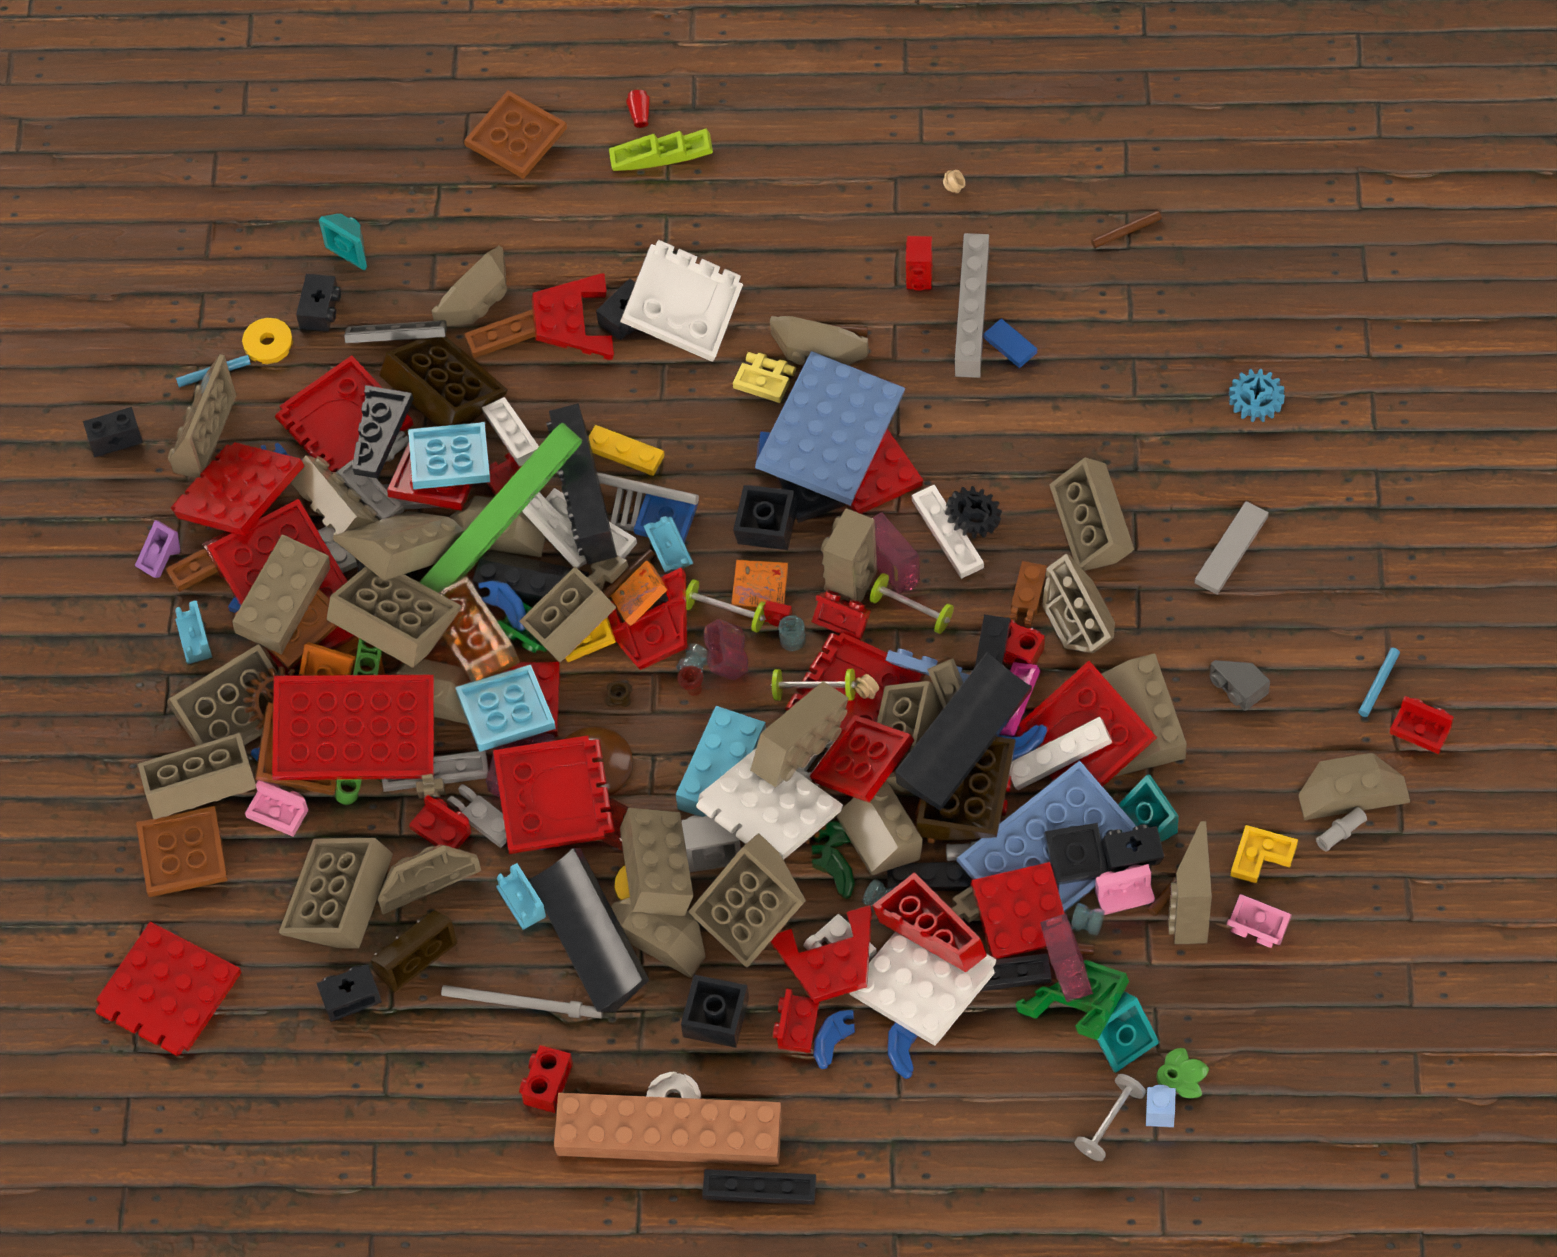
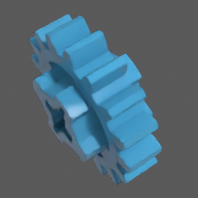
M1250 369L1249 375L1246 376L1241 372L1239 380L1233 379L1232 387L1229 388V404L1234 405V413L1241 411L1242 419L1248 415L1251 416V422H1254L1256 417H1259L1264 422L1266 415L1274 418V412L1281 411V405L1284 404L1285 397L1284 386H1279V378L1272 380L1271 372L1263 375V370L1259 369L1258 374H1254L1252 369Z

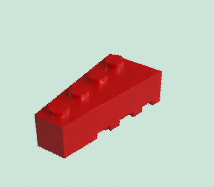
M915 872L872 905L881 924L964 972L970 970L987 956L981 939Z

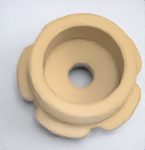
M948 170L944 175L943 184L948 191L959 193L965 187V179L959 170Z
M868 674L861 678L857 677L855 680L857 684L855 686L856 692L862 698L868 697L873 699L876 695L875 693L879 690L877 682Z

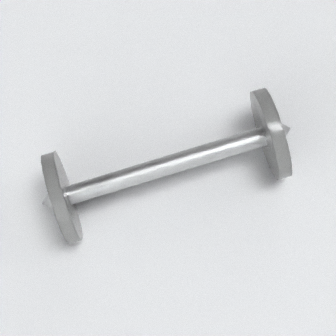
M1118 1074L1115 1078V1083L1123 1092L1093 1139L1090 1140L1079 1136L1074 1142L1075 1146L1083 1154L1094 1160L1103 1161L1106 1153L1098 1145V1142L1127 1097L1131 1095L1141 1099L1146 1094L1145 1088L1138 1081L1125 1074Z

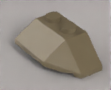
M497 246L495 249L487 252L450 288L441 299V302L431 310L434 321L445 320L447 321V326L473 324L478 318L485 316L489 308L496 301H500L507 291L506 265L501 246Z
M771 316L770 318L771 335L787 360L796 364H805L811 351L846 365H850L868 356V338L859 337L855 333L843 328L793 316Z
M474 496L464 504L462 511L457 510L449 518L455 520L458 525L466 530L493 498ZM521 512L488 550L542 557L546 537Z
M1066 553L1046 568L1047 579L1044 587L1043 608L1065 649L1094 653L1114 638L1115 621L1093 580Z
M423 659L414 668L402 662L385 674L434 675V717L468 724L455 688L470 683L461 667Z
M1373 753L1320 761L1298 795L1304 820L1350 813L1355 807L1369 810L1410 803L1404 776Z
M440 844L436 847H427L420 854L411 858L406 857L399 860L395 865L391 866L378 896V903L382 914H386L480 872L481 868L477 855Z
M630 898L615 902L611 906L630 944L685 976L693 977L706 958L698 921L688 911L685 916L632 912Z

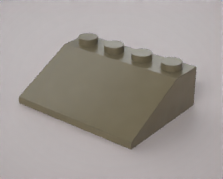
M219 354L205 374L201 385H197L194 393V402L192 406H188L184 426H181L178 430L176 445L169 451L168 461L171 463L174 473L194 478L200 477V473L209 464L235 401L236 393L225 355Z
M407 511L333 535V540L385 581L436 564L462 535L465 529L458 525L455 520L446 516Z
M365 566L330 596L326 620L414 668L435 646L461 610V605L404 574L384 581Z
M260 644L172 696L167 700V703L196 746L237 733L241 734L243 744L246 745L262 735L263 727L259 731L255 729L256 725L260 723L258 720L252 723L248 721L250 717L254 716L253 711L250 713H245L244 709L252 707L251 703L243 702L244 698L252 697L251 694L246 692V688L251 687L255 689L256 687L251 683V680L255 678L261 682L259 673L262 671L269 677L268 669L272 668L273 665ZM274 682L266 684L269 689L274 690ZM260 692L259 707L264 715L268 701L264 694Z
M1155 653L1128 660L1102 673L1106 680L1158 737L1116 776L1186 759L1187 743Z
M1200 821L1176 872V883H1171L1168 932L1169 935L1174 934V944L1207 943L1212 893L1206 821Z
M758 833L741 848L688 912L748 968L806 900L779 852Z
M376 838L313 839L279 933L283 936L335 948H359L393 853Z

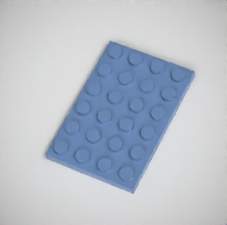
M811 351L756 461L755 468L851 506L904 395L905 388Z
M1078 761L1001 822L996 838H981L957 857L956 861L974 880L1049 862L1044 838L1045 831L1098 823L1102 841L1109 831L1121 829L1122 832L1133 831L1132 829L1136 825L1086 767ZM1096 879L1057 885L1064 912L1095 888Z

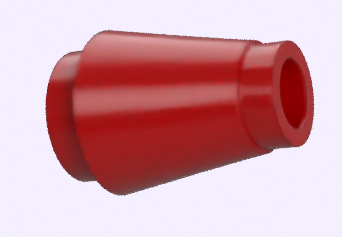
M644 90L631 91L627 95L626 104L634 127H647L649 125L650 97Z

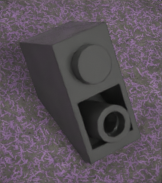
M1214 660L1211 663L1210 679L1212 683L1218 688L1221 687L1227 693L1230 701L1236 706L1239 705L1244 711L1269 694L1270 680L1253 663Z

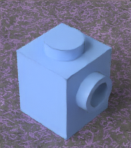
M1166 1085L1147 1087L1146 1126L1174 1127L1176 1088H1169Z

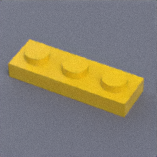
M597 425L594 426L589 435L592 453L654 476L664 458V451Z

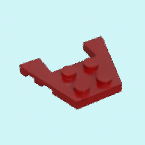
M605 273L532 293L531 300L536 340L566 349L570 346L582 350L584 354L591 355V353L604 356L603 359L613 360L612 336H586L582 298L606 297Z
M678 568L660 577L667 588L666 595L668 601L646 611L633 625L630 626L627 622L622 623L617 607L608 616L615 641L640 670L687 649L686 573L682 568Z
M870 905L846 912L853 937L801 953L798 952L792 929L777 933L770 943L773 948L776 949L784 963L794 973L796 979L814 1003L867 988L872 919Z

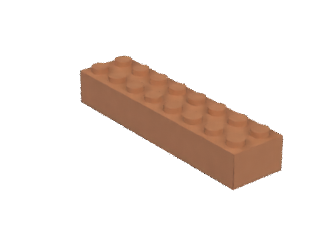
M558 1093L554 1148L557 1156L779 1166L782 1108L780 1102Z

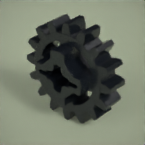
M971 486L970 491L961 487L960 492L954 491L948 499L945 515L949 516L947 522L955 523V531L962 529L963 536L969 532L973 538H976L977 533H980L984 538L987 532L994 533L995 528L1000 523L1002 510L997 509L1000 503L999 501H992V494L984 495V489L976 492L974 486Z

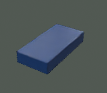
M1002 318L984 333V339L1018 368L1022 367L1037 354V348Z

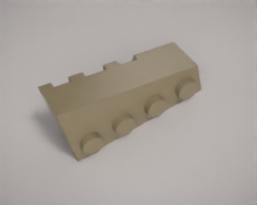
M305 455L302 459L304 468L291 481V484L304 499L312 501L310 507L314 512L325 517L322 521L328 528L335 530L333 535L379 521L376 517L377 512L370 506L364 505L360 501L361 496L356 491L348 489L344 485L345 480L337 473H332L328 469L330 465L323 458Z

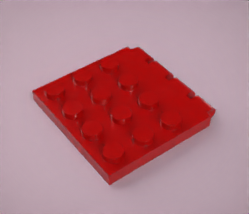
M351 355L279 406L280 411L276 413L275 418L286 430H289L290 435L301 446H304L303 449L311 457L316 458L319 456L330 465L328 469L332 473H336L354 459L356 442L359 439V423L362 420V403L365 401V385L382 387ZM408 414L400 431L404 432L414 425L412 418Z
M236 442L232 445H225L216 455V460H212L200 473V477H197L185 490L186 495L182 494L171 506V510L178 519L244 536L304 468V464L300 458Z
M841 632L839 636L830 633L821 648L823 652L818 653L809 668L810 672L805 674L801 682L845 681L847 669H854L855 678H861L868 674L877 682L879 690L875 693L876 695L873 699L868 697L862 698L855 692L854 700H848L845 708L847 714L840 725L843 731L854 715L874 722L878 721L885 686L921 682L925 674L893 665L886 661L887 652ZM797 688L796 691L798 693L792 695L785 710L788 711L814 688ZM835 688L846 696L845 688Z
M1090 661L1084 664L1019 723L1021 729L1015 734V737H1020L1035 725L1046 726L1047 732L1043 743L1037 747L1039 748L1100 717L1104 721L1113 743L1048 776L1054 781L1080 761L1102 787L1158 738Z
M588 736L493 750L509 854L605 839L604 834L615 831L612 813H601V811L611 809L608 788H597V786L607 783L604 763L592 762L603 758L600 740H589Z
M149 922L96 999L99 1005L95 1013L111 1022L118 1016L116 1020L117 1025L134 1034L140 1029L138 1036L157 1046L163 1040L161 1048L178 1057L183 1050L189 1051L242 972L239 967Z

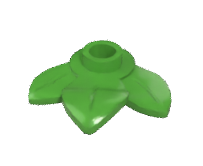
M1178 1048L1166 1055L1165 1064L1157 1071L1156 1078L1158 1085L1176 1088V1091L1182 1097L1197 1098L1202 1096L1201 1088L1197 1083L1206 1077L1209 1068L1200 1060L1189 1059L1186 1049Z

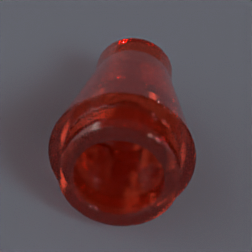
M688 665L679 671L677 680L679 685L688 694L696 696L702 691L704 675L699 667Z

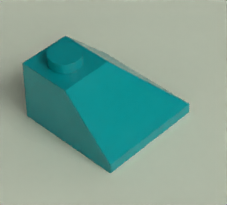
M341 213L321 216L319 223L325 248L360 269L365 270L367 263L359 222Z
M1124 991L1103 1032L1097 1039L1115 1073L1160 1043L1137 997Z

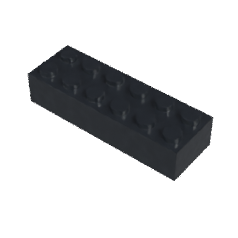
M579 403L550 410L551 421L546 422L549 435L558 425L564 423L582 439L578 449L558 470L562 482L563 495L567 503L566 508L569 520L572 524V534L579 556H585L587 565L616 558V548L588 432Z

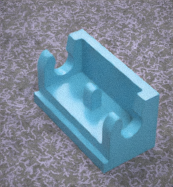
M661 517L660 521L644 525L665 573H670L678 568L683 569L693 564L672 517Z
M197 600L189 603V611L182 612L180 607H177L175 610L177 616L175 620L187 664L212 658Z
M518 863L510 867V875L504 877L501 873L498 875V885L496 888L520 927L524 930L544 919L546 914L542 901Z

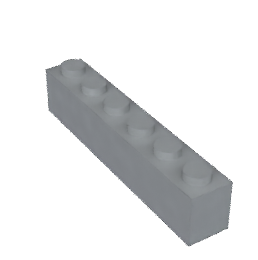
M964 233L955 350V377L980 378L989 234Z

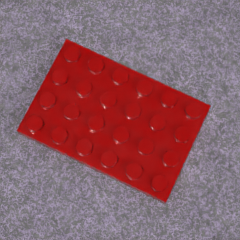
M299 499L258 519L244 536L231 533L207 546L209 553L240 606L282 534L329 556L331 568L319 587V590L329 599L333 593L348 582ZM338 626L318 645L334 650L353 640L356 636ZM265 647L277 669L279 670V667H284L285 675L288 674L289 670ZM302 659L291 669L296 670L300 668Z
M434 675L274 676L273 780L422 779V775L433 774L434 778Z

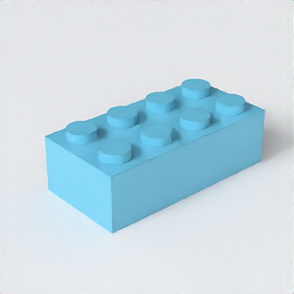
M716 706L676 792L677 808L694 815L707 816L696 808L700 793L757 748L760 734L766 729L765 722Z

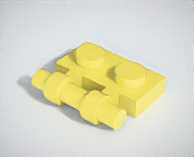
M748 352L746 362L752 363V366L745 363L741 364L733 381V388L780 403L790 383L789 377L783 375L794 376L796 367L788 365L787 361L781 359L776 361L767 358V355L762 353L754 354ZM763 367L768 368V369H771V370H774V371H773V372H770V371L764 370Z

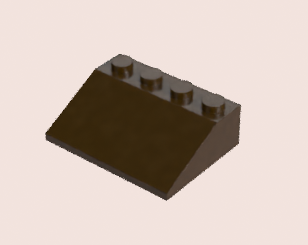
M446 336L421 338L387 352L379 375L395 390L412 393L414 398L412 405L438 427L470 424L484 413L482 407L501 399L508 391Z
M997 736L941 811L921 799L917 818V831L921 837L938 840L997 837L1016 739Z

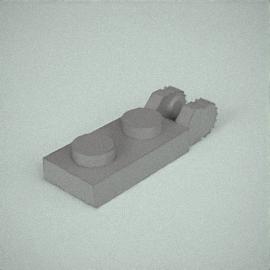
M461 785L458 788L460 794L471 803L465 807L457 798L450 796L447 799L448 804L456 812L460 811L466 815L471 826L501 848L507 842L503 813L481 796H477L470 788Z

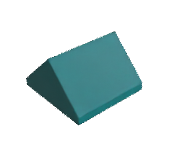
M1146 775L1118 804L1136 826H1157L1161 842L1178 833L1179 816L1151 775Z

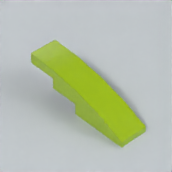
M705 128L685 136L681 131L657 138L655 134H651L609 148L613 171L683 162L712 154L713 149L710 133Z

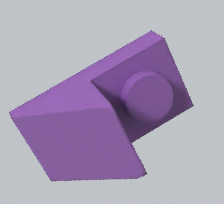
M155 520L135 566L152 577L159 578L169 556L180 554L178 532Z

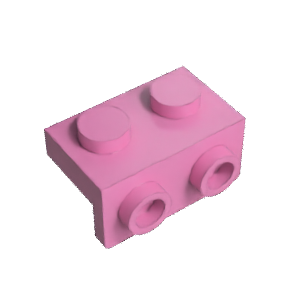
M258 780L256 783L257 793L245 812L246 817L294 837L308 812L304 797L295 791L287 792L282 790L277 784Z
M1148 864L1143 866L1133 865L1124 871L1116 873L1109 871L1101 874L1100 877H1096L1095 893L1103 915L1154 902L1155 897L1151 888V871Z
M1240 894L1232 916L1226 924L1232 926V933L1245 938L1248 933L1258 937L1257 943L1272 948L1273 943L1281 944L1292 914Z

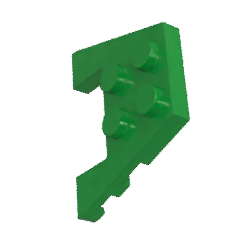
M1084 960L1057 977L1058 982L1051 987L1042 986L1035 991L1036 996L1026 1002L1024 999H1021L1015 1004L1018 1013L1035 1019L1054 1001L1088 1012L1075 1026L1078 1034L1097 1040L1103 1032L1129 980L1124 972Z

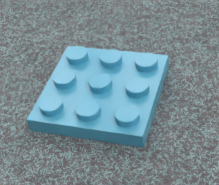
M485 422L408 429L413 489L490 482Z
M531 665L455 687L457 697L479 752L556 729L554 719Z

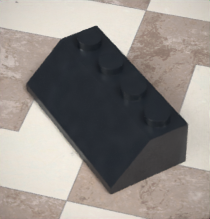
M490 550L480 558L472 582L475 596L482 598L490 595V589L487 587L479 588L478 583L492 580L507 583L524 603L533 608L573 568ZM579 570V571H581L586 577L589 576V572Z

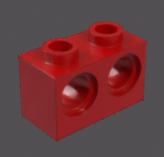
M907 236L906 287L907 289L917 291L932 289V236Z
M1011 620L1004 663L1012 665L1013 662L1036 665L1045 648V635H1042L1036 629H1027L1017 625L1016 622ZM1023 646H1031L1032 648H1031V649H1023L1022 647H1023Z
M539 1045L537 1053H533L530 1057L528 1065L530 1069L527 1078L524 1077L520 1084L519 1093L522 1095L524 1105L556 1113L558 1093H563L573 1067L571 1053ZM547 1063L556 1064L552 1069L543 1068ZM539 1087H544L547 1089L542 1094L534 1093V1091Z

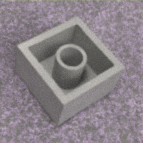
M696 815L686 820H681L689 872L726 867L741 850L740 839L735 836L738 830L734 833L727 831L715 822L717 815L713 818Z

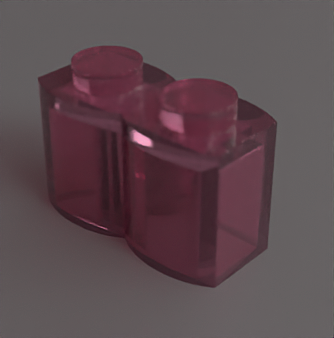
M720 619L705 626L704 641L709 649L707 662L710 671L731 680L746 674L748 671V658L744 651L745 637L741 627Z

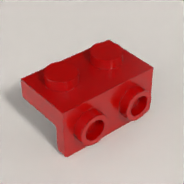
M827 590L826 593L818 594L815 599L818 603L811 622L839 634L843 632L858 640H862L871 610L864 608L865 605L859 601L850 600L848 602L840 599L841 595L833 591Z
M1404 696L1401 708L1389 733L1439 754L1452 729L1454 717L1443 709H1435L1426 705L1420 699Z

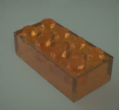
M467 576L438 592L461 605V610L441 638L470 682L501 674L520 663L512 643Z

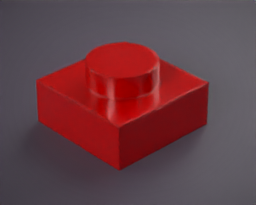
M766 600L764 606L765 622L776 627L785 626L790 628L793 620L792 606Z

